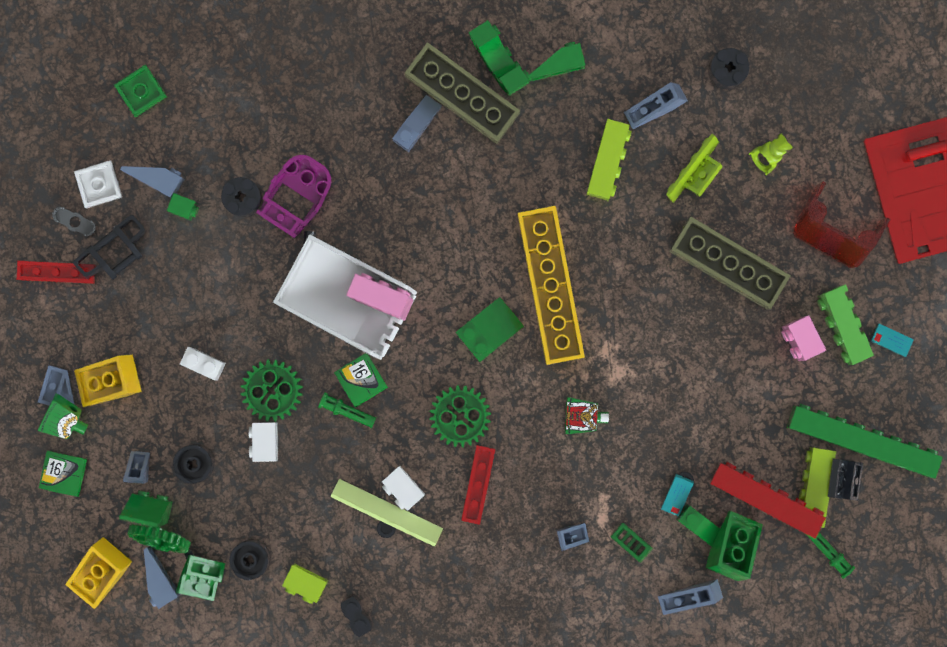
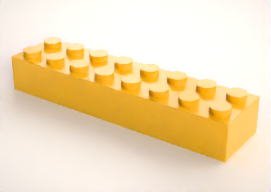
M556 206L520 212L517 214L545 363L549 365L585 358Z

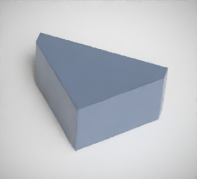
M131 451L123 482L142 484L148 482L149 452Z
M585 523L556 529L561 550L589 542Z

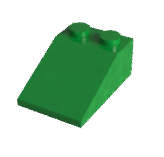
M499 297L455 333L476 359L481 362L522 329L524 325Z
M138 490V493L131 494L119 519L158 528L168 523L173 501L168 500V496L157 494V497L149 495L150 492Z
M729 511L710 549L706 568L736 581L750 579L763 524Z

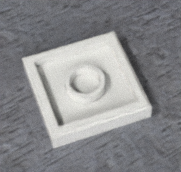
M111 160L74 171L85 208L122 198Z

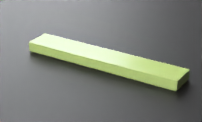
M341 479L338 480L331 494L332 498L434 547L443 528L404 509L402 510Z

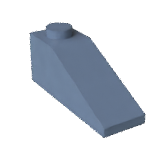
M670 82L625 111L624 114L632 129H635L673 111L688 100L680 85Z
M426 95L392 138L393 142L407 152H410L442 105Z
M122 166L120 169L172 198L173 193L177 194L185 180L180 177L182 173L173 168L169 171L166 168Z
M151 546L144 549L147 588L150 595L148 598L154 607L157 606L160 609L181 594L176 593L177 587Z
M718 579L658 596L663 615L715 604L723 598Z

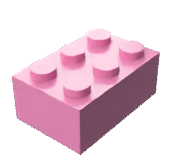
M364 273L361 276L355 274L346 295L352 300L403 321L406 320L414 301L408 291L398 287L397 290L392 289L393 286L381 280L377 283L373 277Z

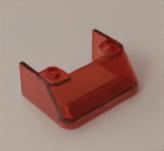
M823 181L817 184L793 227V234L797 239L849 268H856L863 263L877 245L891 219L887 217L880 220L874 232L865 230L859 234L857 239L852 238L823 221L827 214V208L822 202L817 200L826 185V182Z

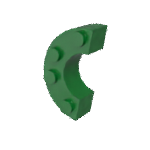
M487 20L470 31L469 35L497 83L510 96L529 84L531 77L526 70L522 71L517 61L513 62L511 59L512 53L507 46H503L498 36L500 34L495 24L491 25Z

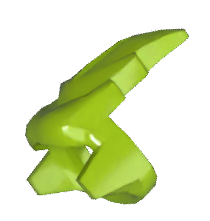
M780 133L777 139L756 147L749 155H751L756 166L765 172L767 176L775 169L777 163L783 158L782 156L787 153V150H791L793 147L787 142L783 134ZM759 153L766 157L769 165H763L759 161Z

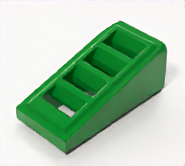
M622 523L611 535L614 541L640 563L653 550V547L625 523ZM626 530V535L620 540L618 537ZM630 535H632L633 538L631 539V541L627 545L624 544L625 541L630 537ZM638 540L639 544L631 550L632 545ZM642 546H645L646 548L641 552V554L637 555L636 553L639 551V549Z

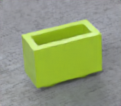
M294 563L282 586L286 588V592L292 595L297 593L303 596L302 599L312 604L319 601L329 580Z

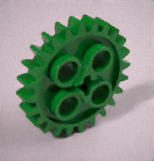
M267 360L266 365L260 361V368L253 365L254 372L247 371L250 377L243 378L247 383L246 385H241V388L246 389V392L241 393L242 396H246V399L242 402L249 403L246 409L253 408L252 415L254 416L259 413L260 420L263 416H266L267 422L271 417H273L274 422L277 421L278 416L284 420V413L291 416L290 409L297 410L294 404L301 403L297 397L303 396L302 393L298 392V389L303 388V386L297 383L302 379H295L298 372L291 373L292 366L285 368V362H282L279 366L278 360H275L273 365H271L270 360ZM270 371L275 374V380L271 383L266 380V374ZM283 377V380L275 388L276 394H271L262 405L261 401L269 393L268 387H274L278 379ZM284 383L290 386L288 394L281 392V386ZM256 387L263 389V395L260 398L254 395ZM273 398L279 403L278 407L274 410L269 407V401Z
M457 385L456 391L449 387L448 394L443 390L442 398L436 396L439 401L438 403L432 402V405L436 408L429 411L434 414L429 420L435 421L431 428L437 427L438 430L434 434L441 433L440 440L447 438V445L454 441V447L457 446L458 442L461 443L462 447H464L465 442H468L471 446L472 439L479 442L477 436H485L482 432L483 429L489 430L485 423H491L489 419H486V416L491 415V413L486 412L485 409L489 408L490 405H483L486 398L479 399L481 393L473 394L474 388L468 392L467 386L460 390L459 385ZM455 398H463L465 405L462 408H456L454 406ZM447 405H451L459 413L463 411L465 413L464 417L474 427L471 428L463 420L457 421L456 414L449 410ZM473 409L477 410L480 414L479 418L475 421L470 420L468 417L469 411ZM444 412L451 413V422H443L441 415ZM460 424L467 427V432L464 435H459L456 432V427Z
M132 524L129 526L127 533L129 538H133L132 540L163 552L188 553L191 544L186 538L176 533L167 532L159 527Z

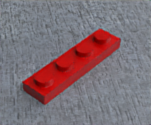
M17 261L16 280L95 284V275L86 279L73 263ZM79 264L85 272H89L96 267L95 264Z
M476 446L461 521L479 525L481 523L495 454L494 448Z

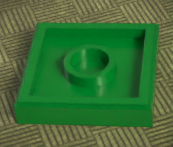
M146 64L114 84L135 118L167 97Z

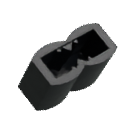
M353 594L342 600L341 610L344 616L350 620V627L357 637H361L372 630V621L368 614L363 611V604L359 597Z

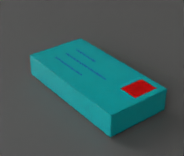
M877 324L870 341L906 357L914 339L882 324Z
M676 474L661 506V510L679 517L694 481Z

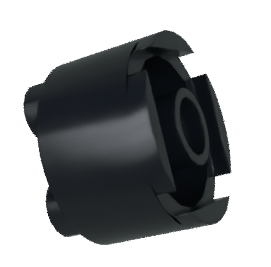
M735 48L720 50L709 64L708 74L710 79L720 89L730 90L736 88L748 76L750 69L748 57L745 53ZM727 65H729L730 68L733 69L730 73L728 72V69L726 68Z
M237 177L231 179L223 186L221 199L224 207L230 213L245 218L254 215L257 209L260 208L262 193L252 180L245 177ZM241 193L246 195V197L243 198V202H241L238 199Z
M199 444L185 446L174 456V472L185 483L195 484L202 482L212 474L215 467V458L205 446ZM196 460V464L198 465V467L192 468V463L190 461Z
M254 539L239 543L234 547L229 557L233 573L243 580H253L260 577L266 572L271 561L270 551L266 545ZM250 555L253 556L252 559L254 560L251 564L246 559Z

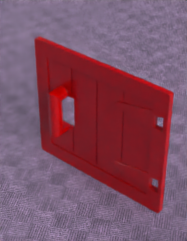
M947 117L865 139L863 142L897 263L901 264L946 252ZM936 136L939 141L914 149L909 148L910 143ZM942 153L944 160L919 167L914 166L913 161ZM927 245L929 251L918 254L917 247Z

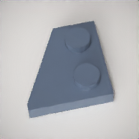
M48 365L38 403L50 405L57 393L74 404L68 370Z

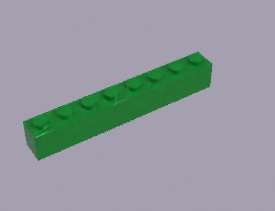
M800 404L799 407L793 406L786 428L936 479L943 459L942 456L937 455L938 451L929 448L926 451L921 450L918 444L909 442L908 445L901 443V438L892 435L890 438L884 437L881 431L872 429V432L864 430V425L854 423V425L847 424V420L836 416L835 419L828 417L829 413L820 410L817 413L810 411L811 407Z

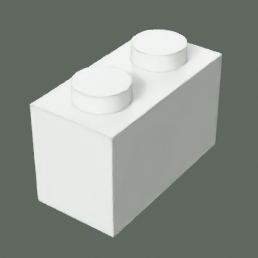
M187 347L180 362V365L213 380L219 379L226 364L192 347Z
M277 422L252 423V427H249V438H252V446H249V457L253 458V462L278 461Z
M401 466L382 481L384 484L382 488L388 495L393 494L397 498L395 503L402 510L405 508L408 511L425 496V493Z

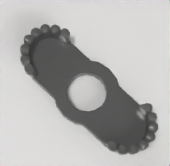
M65 207L54 209L52 217L55 222H59L67 226L69 230L77 231L84 236H91L95 233V223L85 219L80 213H73L65 209ZM72 217L80 219L81 223L78 227L74 228L70 225Z

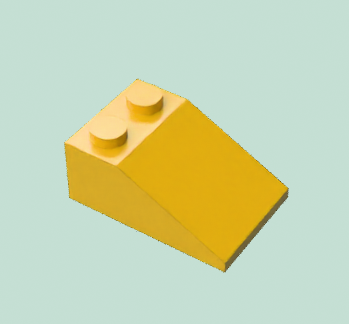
M133 355L116 356L74 370L83 407L142 392Z
M102 537L90 547L65 585L95 609L123 576L132 561Z

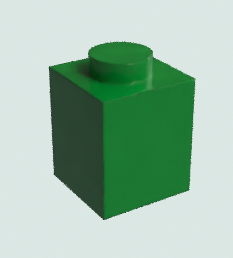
M173 193L167 211L191 221L192 217H196L199 207H197L198 203L196 201Z

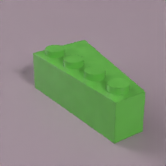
M845 284L818 295L819 300H817L820 310H824L827 316L825 318L827 326L833 329L835 334L833 339L836 345H840L843 351L841 353L843 361L848 363V365H854L874 355L864 331L860 332L859 330L862 327L861 321L852 312L854 304L852 299H849L845 294L848 291Z

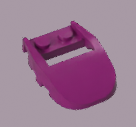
M307 155L292 157L271 180V184L263 197V204L260 210L257 209L256 213L293 238H296L315 217L323 204L331 186L329 171L324 165ZM282 184H285L314 203L304 220H301L272 201Z

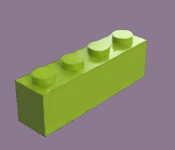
M607 119L586 195L604 200H609L610 196L614 197L617 187L614 185L615 178L619 179L622 167L618 166L620 159L624 160L627 149H624L625 141L629 142L632 132L629 130V124Z
M810 447L805 455L807 469L802 474V481L805 482L804 488L800 490L799 499L806 502V507L811 510L816 507L825 512L823 516L826 517L832 460L836 457V451ZM826 519L822 525V528H825Z

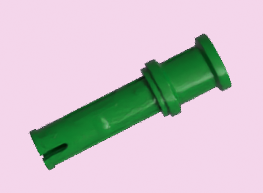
M324 393L318 408L321 409L323 407L332 411L334 415L341 414L372 429L377 417L344 404L342 399L337 400L328 396V393Z
M820 532L816 539L807 535L829 559V565L831 567L834 566L841 574L842 579L854 571L855 566L850 565L844 558V554L838 553Z

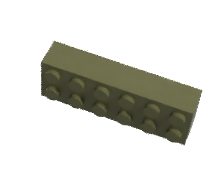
M428 42L405 72L407 79L496 144L499 143L520 114L518 108Z
M693 217L688 218L669 250L672 254L767 310L773 307L790 278L789 274Z

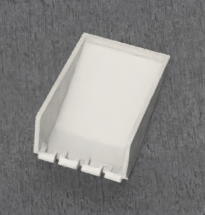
M309 234L273 303L381 360L390 347L389 344L385 343L386 339L392 342L399 330L398 327L394 326L395 322L401 325L403 320L346 296L355 274L361 276L364 273L373 277L377 283H379V280L389 283L393 286L392 289L397 290V287L410 293V297L415 300L417 292L406 284Z

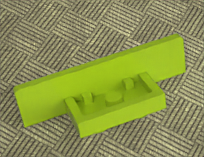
M711 134L709 138L703 141L700 150L691 157L687 167L681 170L675 183L669 186L666 195L673 203L685 188L700 197L723 167L721 163L709 157L719 144L715 135Z

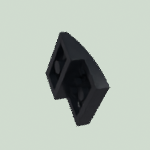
M833 459L828 497L858 501L863 463Z

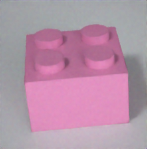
M809 315L782 326V336L786 342L789 341L792 347L790 352L794 359L797 358L798 361H805L826 351Z

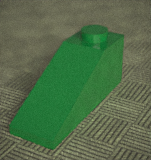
M575 42L564 44V47L560 48L529 74L531 77L529 82L584 69L586 65L581 44H575Z
M688 504L676 519L712 547L720 530L715 524Z

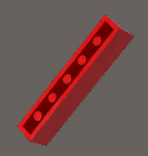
M729 462L720 464L710 484L816 539L826 519L823 516L825 512L816 507L811 510L806 507V502L798 498L795 501L788 497L789 493L778 489V491L771 489L772 485L762 479L760 482L754 480V475L747 471H743V473L737 471V466Z

